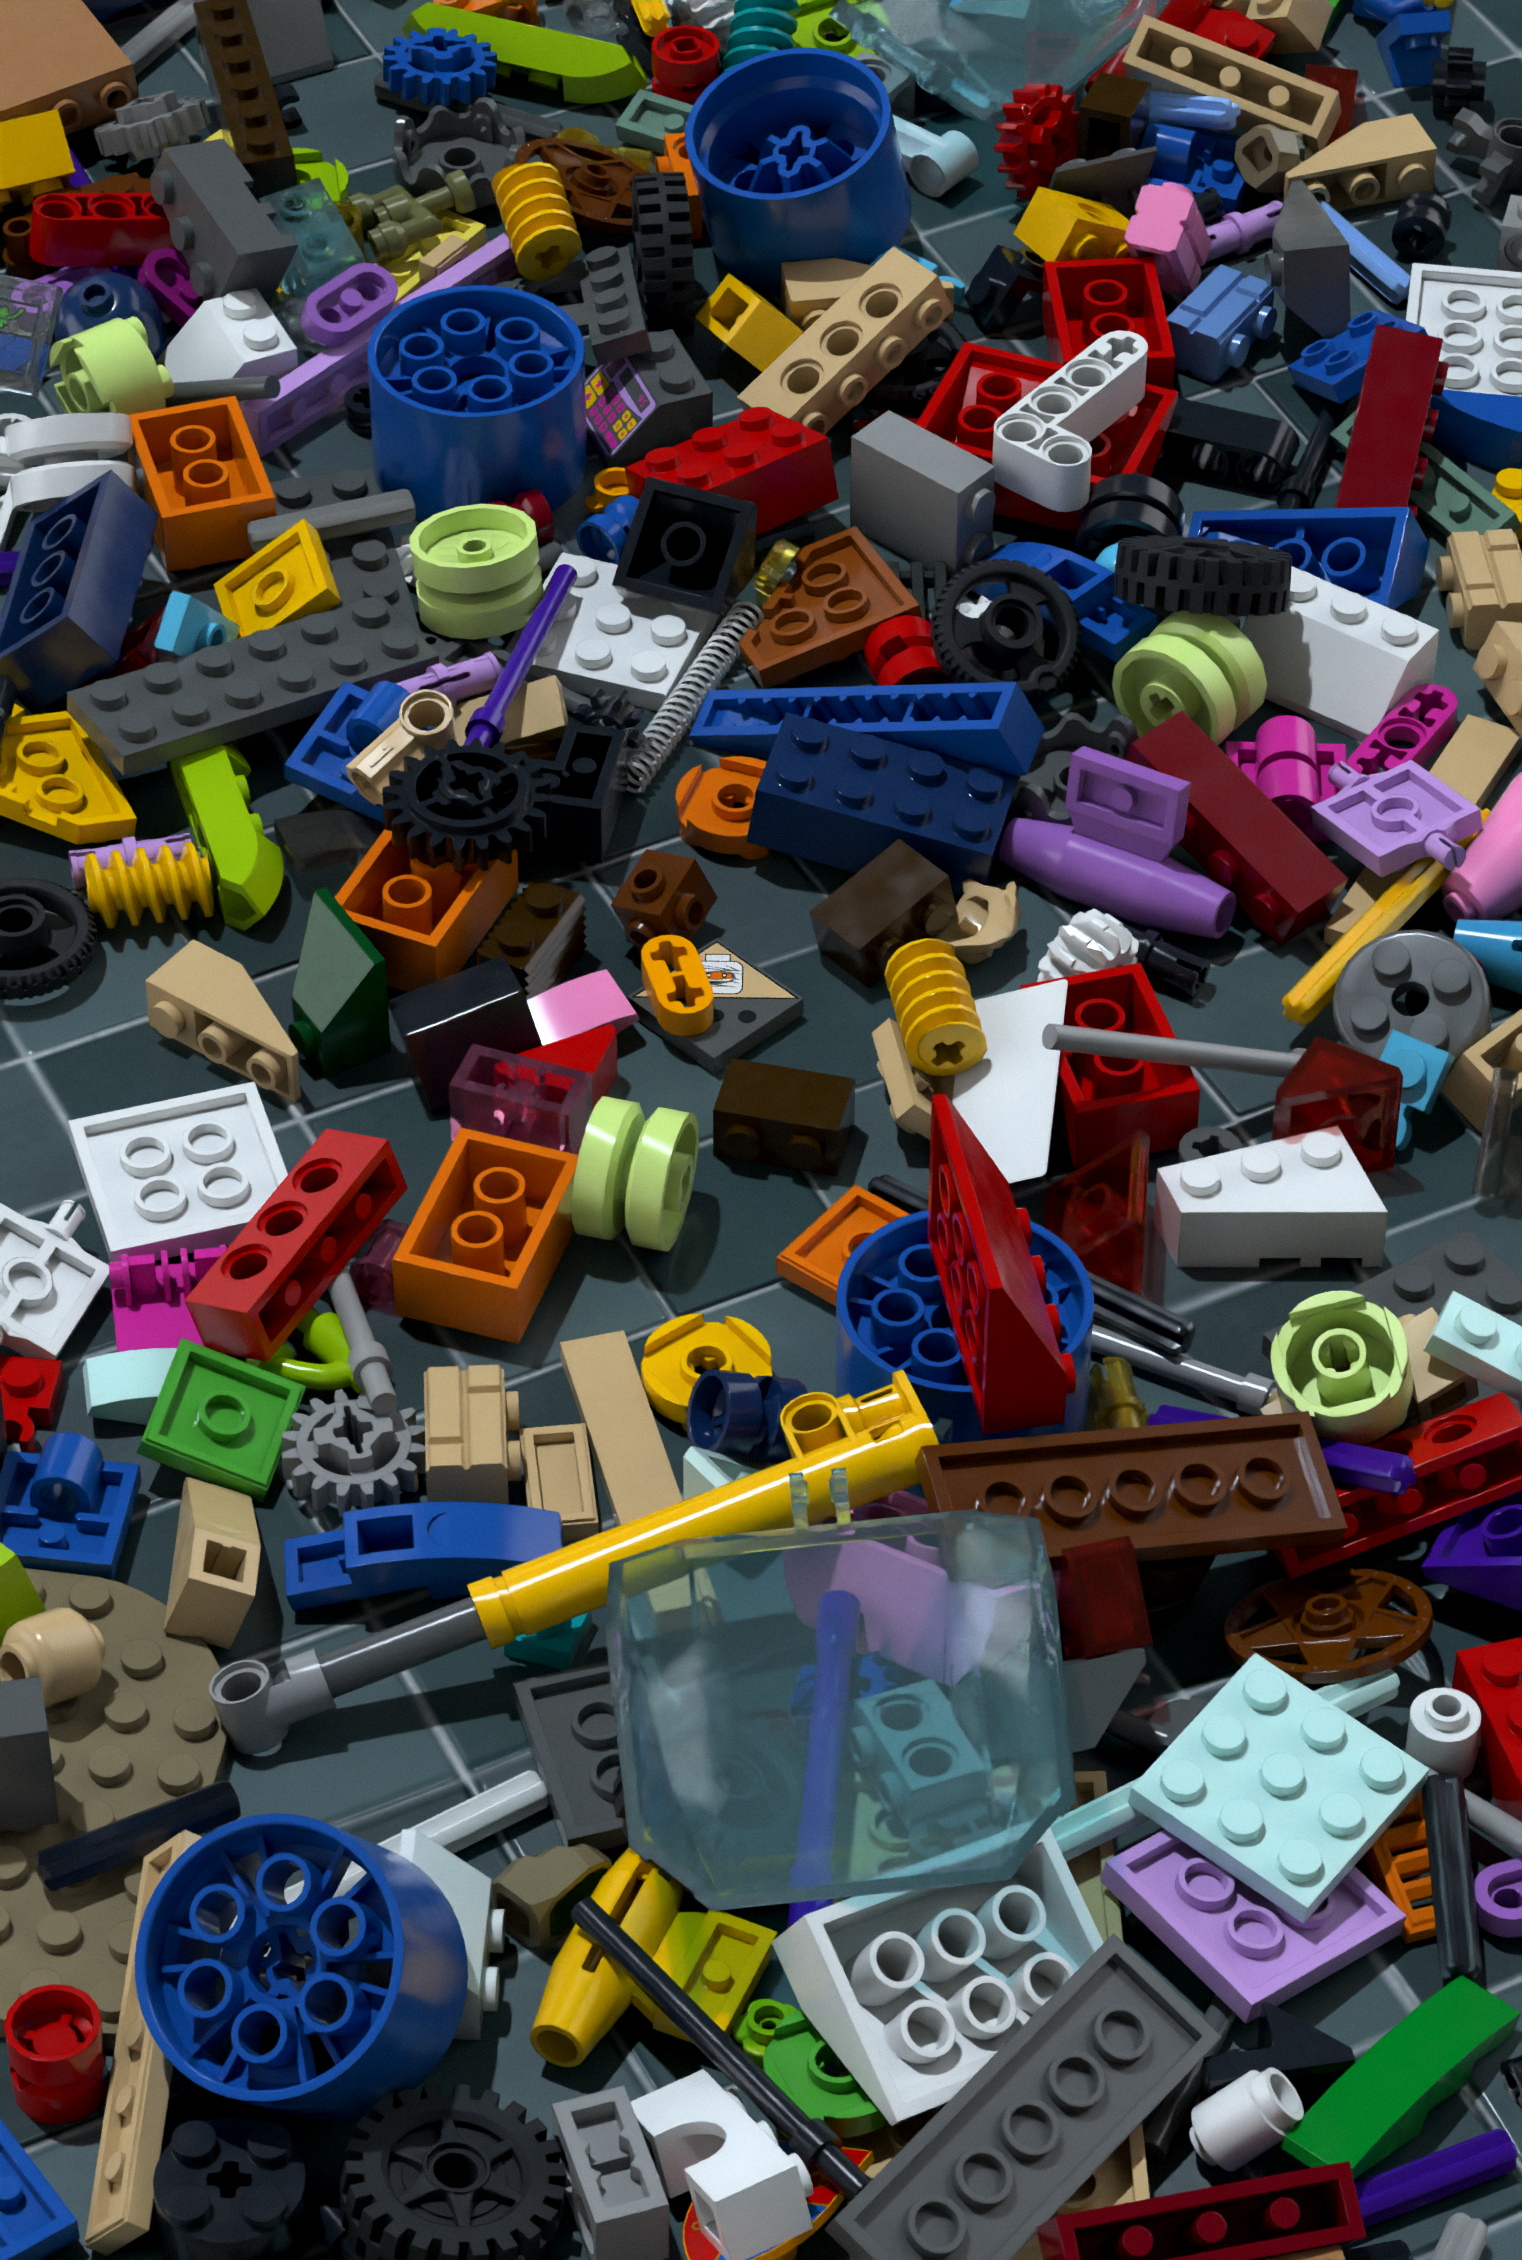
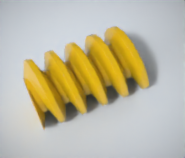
M543 162L517 163L504 167L493 176L491 185L519 273L525 278L537 282L552 279L560 274L567 266V263L573 261L580 253L582 246L579 233L576 231V223L571 215L568 200H566V192L561 184L562 180L558 169L551 164Z
M192 842L184 843L180 861H176L168 845L159 846L156 862L153 864L143 847L135 849L131 866L126 865L119 850L110 852L106 869H102L94 853L86 854L84 872L88 906L93 916L95 913L101 914L108 929L116 927L119 910H125L132 926H139L144 907L150 908L157 923H164L167 908L170 904L174 905L181 920H189L192 903L198 901L207 918L213 917L214 903L207 850L204 858H201Z
M925 938L909 942L897 949L888 960L884 974L908 1059L915 1068L926 1074L937 1076L955 1075L975 1066L983 1058L987 1050L986 1037L981 1028L980 1017L976 1012L975 1001L971 997L970 985L966 980L964 965L956 957L953 945L941 939Z

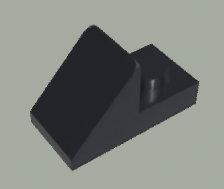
M1262 2002L1258 2031L1259 2049H1233L1221 2055L1203 2057L1199 2103L1251 2070L1261 2073L1267 2068L1273 2067L1282 2072L1292 2083L1301 2099L1304 2111H1308L1355 2063V2057L1351 2047L1268 2002Z

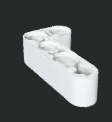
M1119 330L1101 336L1002 414L994 423L992 465L995 466V481L1001 486L1057 512H1071L1084 507L1089 501L1092 448L1089 442L1137 405L1145 396L1148 350L1146 340L1137 333Z

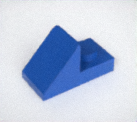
M1449 10L1398 14L1376 36L1377 48L1391 83L1395 87L1431 85L1433 59H1442L1440 41L1452 31Z

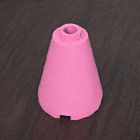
M1522 772L1512 780L1482 824L1483 829L1476 833L1466 848V859L1460 868L1454 866L1455 870L1449 873L1442 884L1443 907L1449 917L1456 923L1458 919L1498 920L1522 908Z

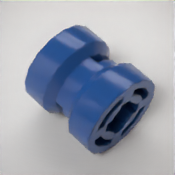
M622 495L606 505L603 514H595L581 523L576 531L582 554L591 559L618 565L639 499L631 495Z

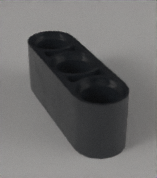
M1178 398L1154 469L1257 493H1270L1276 491L1283 484L1300 447L1299 436L1291 426L1277 419Z

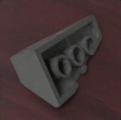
M1291 181L1272 234L1273 253L1265 254L1264 258L1266 283L1268 287L1275 289L1288 308L1323 338L1332 339L1347 330V324L1351 320L1349 243L1304 181Z

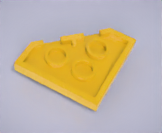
M67 711L13 717L10 719L0 759L1 816L77 845L104 843L125 837H135L137 817L99 747Z

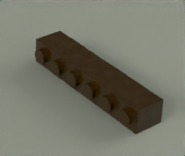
M207 0L194 2L193 9L200 58L222 135L254 180L253 187L248 189L258 203L269 202L276 211V216L301 212L293 151L247 0Z

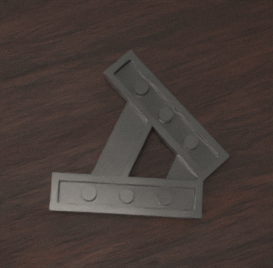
M614 246L597 248L588 253L585 259L567 263L565 269L552 279L537 282L525 278L518 272L507 281L493 285L532 293L551 303H554L568 291L581 290L584 303L558 307L573 319L581 333L589 332L591 346L598 366L652 349L639 284L636 279L635 265L629 246L618 249Z

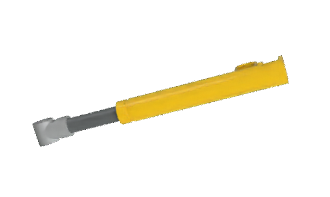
M903 1369L892 1372L893 1384L856 1398L852 1397L849 1393L837 1398L825 1392H811L800 1395L791 1400L780 1414L781 1426L792 1459L501 1571L502 1575L492 1578V1576H488L467 1584L471 1595L468 1598L317 1656L315 1649L312 1648L269 1666H265V1664L256 1660L233 1662L213 1676L209 1684V1694L221 1723L228 1732L232 1747L243 1754L265 1752L278 1745L286 1737L290 1729L289 1725L335 1708L334 1698L485 1639H488L492 1650L516 1641L515 1637L519 1635H532L921 1483L915 1465L917 1454L921 1446L939 1445L928 1416Z

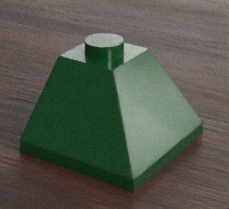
M326 887L314 891L292 992L294 1023L288 1026L289 1038L297 1049L298 1056L301 1059L309 1058L324 1078L391 1052L386 960Z

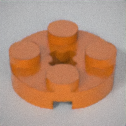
M730 756L720 758V767L712 768L702 773L701 764L689 770L680 780L675 795L676 819L679 824L681 839L691 846H700L722 854H737L746 859L754 860L767 856L772 849L746 842L756 789L767 762L751 757ZM735 802L745 804V807L731 808Z

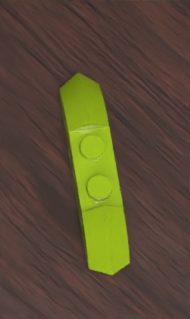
M427 2L411 12L402 28L407 39H409V31L415 30L422 35H426L427 29L446 28L447 33L451 29H457L459 37L475 34L477 35V43L489 42L491 44V52L497 53V78L509 79L511 72L529 76L528 83L550 90H558L559 83H563L565 102L580 104L610 102L638 92L639 89H644L648 86L646 74L637 58L622 45Z
M227 742L169 761V769L201 858H204L207 850L212 890L224 923L245 931L264 917L275 902L283 881L284 863L280 847L265 837L259 813L249 814L248 810H251V799L246 777L251 772V769L245 757L231 742Z

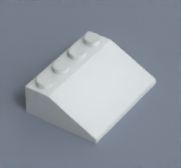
M1049 1824L806 1914L771 1942L802 2011L891 2126L946 2105L1104 1944Z

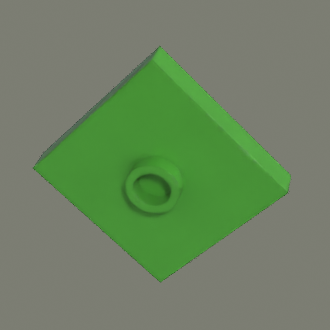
M181 1338L136 1454L218 1486L249 1494L252 1499L263 1502L282 1453V1432L290 1431L292 1426L291 1416L294 1412H297L306 1386Z

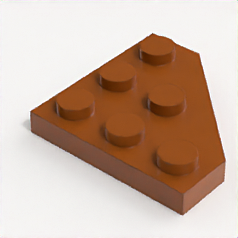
M854 526L803 547L794 560L797 571L789 582L780 581L762 608L764 620L757 630H747L739 642L743 662L762 688L767 689L775 685L790 683L799 675L828 663H837L849 658L853 653L864 649L869 635L880 624L893 617L904 615L922 617L918 602L860 530Z

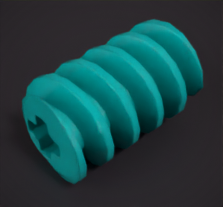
M735 0V16L731 19V35L727 40L728 52L723 60V73L758 55L793 48L794 40L790 35L797 31L798 22L793 16L800 13L798 2L796 0Z

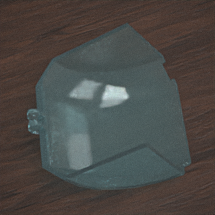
M846 1468L831 1469L832 1476L829 1479L831 1501L835 1504L837 1523L809 1526L807 1506L810 1504L808 1482L804 1479L803 1472L789 1473L794 1528L681 1539L609 1563L605 1634L629 1847L645 1860L649 1858L691 1890L694 1893V1898L711 1911L1010 1880L1023 1865V1858L1058 1816L1063 1817L1077 1801L1055 1581L1039 1518L957 1510L851 1522Z

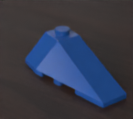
M1410 507L1194 511L1187 537H1204L1208 540L1217 538L1228 540V542L1241 541L1251 543V545L1268 546L1269 549L1283 550V552L1291 554L1293 567L1306 571L1348 591L1357 593L1392 610L1419 594L1430 546Z

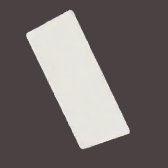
M1066 979L974 1000L977 1015L980 1017L981 1028L986 1037L987 1050L983 1058L975 1066L955 1074L952 1103L1009 1184L1041 1177L1047 1172L1060 1051L1046 1049L1042 1043V1033L1047 1024H1064L1068 981Z

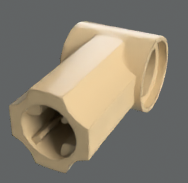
M428 689L415 691L405 698L400 706L399 718L346 765L347 777L355 785L361 796L374 806L376 804L383 805L382 789L383 787L390 786L389 773L391 770L404 771V757L410 756L422 760L424 758V746L429 745L439 751L447 748L448 740L454 739L457 742L454 711L451 701L446 695L436 690ZM426 727H437L428 731L421 730Z

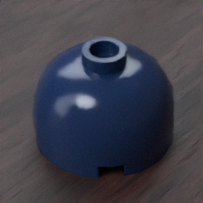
M117 272L96 273L81 278L69 287L58 302L53 323L54 337L57 342L115 318L125 320L133 316L137 317L146 330L148 348L155 362L165 348L168 330L159 305L152 293L138 280Z

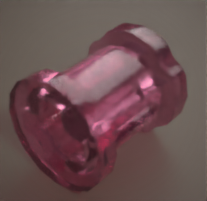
M392 1219L382 1220L368 1237V1248L364 1256L352 1262L349 1273L358 1297L362 1300L379 1306L393 1305L395 1303L392 1259L409 1225Z

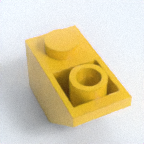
M729 273L695 316L697 320L726 345L761 372L804 333L765 298Z

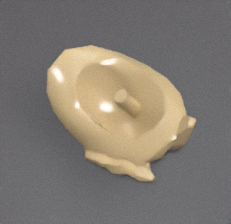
M972 879L964 880L962 882L964 894L956 905L958 914L950 920L947 927L937 935L936 939L952 944L956 957L970 965L991 957L994 949L1001 948L1005 942L1010 941L1018 929L1021 908L1017 886L1014 881L1008 883L1006 889L1002 890L997 887L983 885Z

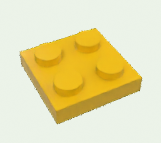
M305 518L213 584L223 616L240 626L237 639L251 635L259 630H267L302 619L310 614L328 611L341 602L318 531Z

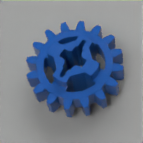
M446 28L427 29L426 35H422L413 30L409 31V39L396 36L393 38V46L384 47L383 82H388V90L390 92L402 91V99L404 100L419 97L421 98L422 105H428L433 101L435 106L443 105L444 107L452 105V100L454 99L468 104L470 103V95L485 97L487 88L495 87L497 53L491 52V44L489 42L477 43V35L475 34L459 37L457 29H451L447 33Z

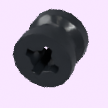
M1423 191L1412 193L1404 198L1392 229L1391 239L1395 249L1401 255L1417 261L1430 260L1439 255L1444 248L1446 233L1451 225L1452 212L1448 203L1434 193ZM1414 225L1420 226L1421 231L1415 229Z

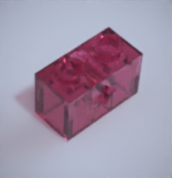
M472 1043L449 1084L451 1140L454 1141L461 1127L579 1155L585 1129L593 1111L592 1073Z

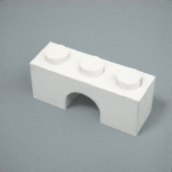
M702 2069L631 2101L665 2194L672 2199L690 2190L701 2233L726 2260H746L813 2229L806 2198L813 2195V2185L803 2161L796 2153L787 2155L779 2147L774 2133L765 2121L762 2120L756 2123L748 2115L740 2096L734 2089L725 2091Z

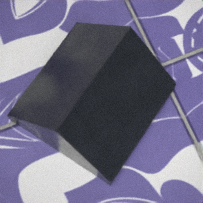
M647 476L613 579V587L723 615L754 577L758 506L754 502Z
M504 955L388 1000V1008L433 1115L496 1091V1060L543 1046L524 991Z

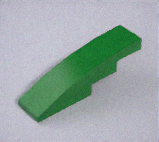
M1460 1975L1420 2004L1362 2055L1285 2135L1281 2148L1310 2168L1350 2161L1353 2179H1355L1420 2134L1428 2111L1467 2084L1475 2061L1513 2036L1521 2012L1465 1976Z

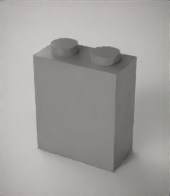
M888 410L851 437L850 527L856 526L862 534L912 561H922L923 567L928 570H934V561H945L946 579L949 581L959 571L971 564L973 565L994 549L992 534L993 509L996 502L994 493L995 466Z

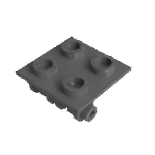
M1156 146L1140 150L1124 148L1108 157L1089 161L1085 159L1070 160L1055 168L1048 189L1109 204L1130 221L1132 215H1137L1135 205L1142 186H1145L1158 150Z

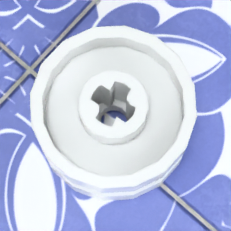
M59 414L17 422L6 426L4 429L7 458L22 465H43L20 471L10 480L14 510L46 512L109 470H112L139 495L136 467L123 461L101 460L121 455L132 447L130 416L126 414Z

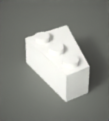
M1338 1125L1157 1169L1153 1224L1177 1267H1259L1260 1258H1300V1267H1321V1258H1361L1362 1267H1382L1388 1211Z

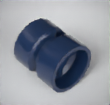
M708 1369L699 1376L692 1388L688 1402L686 1422L691 1445L737 1459H742L748 1455L749 1461L779 1464L792 1459L781 1426L780 1414L791 1400L808 1393L805 1385L797 1379L773 1376H756L753 1378L749 1373Z

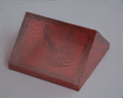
M1317 1036L1276 1089L1272 1141L1338 1125L1365 1173L1392 1169L1394 1167L1403 1075L1400 1068Z
M1143 1130L1136 1132L1048 1187L1045 1200L1044 1228L1058 1236L1075 1252L1086 1271L1132 1293H1141L1145 1244L1150 1136Z

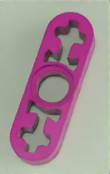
M1422 684L1411 688L1351 754L1347 764L1359 774L1367 776L1378 773L1379 766L1383 768L1384 772L1409 760H1413L1423 767L1455 729L1458 706L1456 695L1446 687L1436 684ZM1420 716L1424 717L1423 723L1419 721ZM1400 740L1413 743L1415 747L1398 749L1389 746L1387 743Z

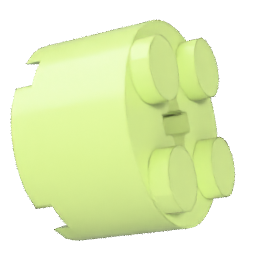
M133 316L125 320L121 318L112 319L57 341L51 347L49 357L50 368L60 365L63 381L54 384L65 414L121 413L130 415L166 408L165 399L174 395L172 378L163 365L156 364L148 348L146 330L137 317Z
M1342 1290L1324 1292L1307 1298L1289 1313V1319L1282 1326L1278 1335L1276 1332L1270 1353L1273 1376L1283 1413L1309 1411L1317 1436L1361 1446L1372 1443L1390 1431L1398 1429L1406 1419L1407 1409L1411 1402L1413 1375L1406 1336L1396 1316L1386 1307L1383 1309L1365 1300L1364 1295ZM1340 1367H1348V1370L1344 1372L1335 1371V1369Z

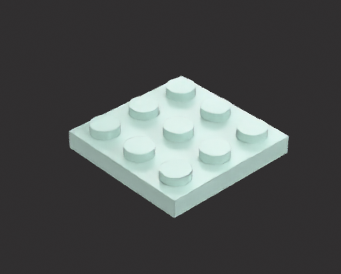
M1254 1653L1131 1787L1128 1804L1304 1924L1421 1791L1430 1769L1257 1653Z

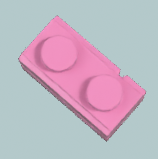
M1165 182L1162 186L1153 184L1142 186L1135 205L1137 215L1131 216L1124 239L1132 258L1154 257L1161 291L1188 297L1197 288L1202 274L1199 266L1205 265L1212 242L1199 210H1197L1198 207L1192 191L1185 186L1172 182Z

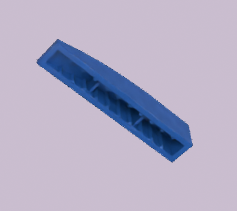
M1017 682L709 690L689 737L694 744L768 760L785 714L788 712L859 733L873 735L916 749L930 751L977 766L991 768L1009 775L1022 776L1028 773L1045 728Z

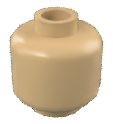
M56 1607L20 1620L7 1629L3 1639L2 1647L0 1648L1 1681L41 1676L45 1708L84 1695L96 1687L102 1673V1661L106 1654L103 1636L94 1624L88 1623L84 1616L71 1608Z

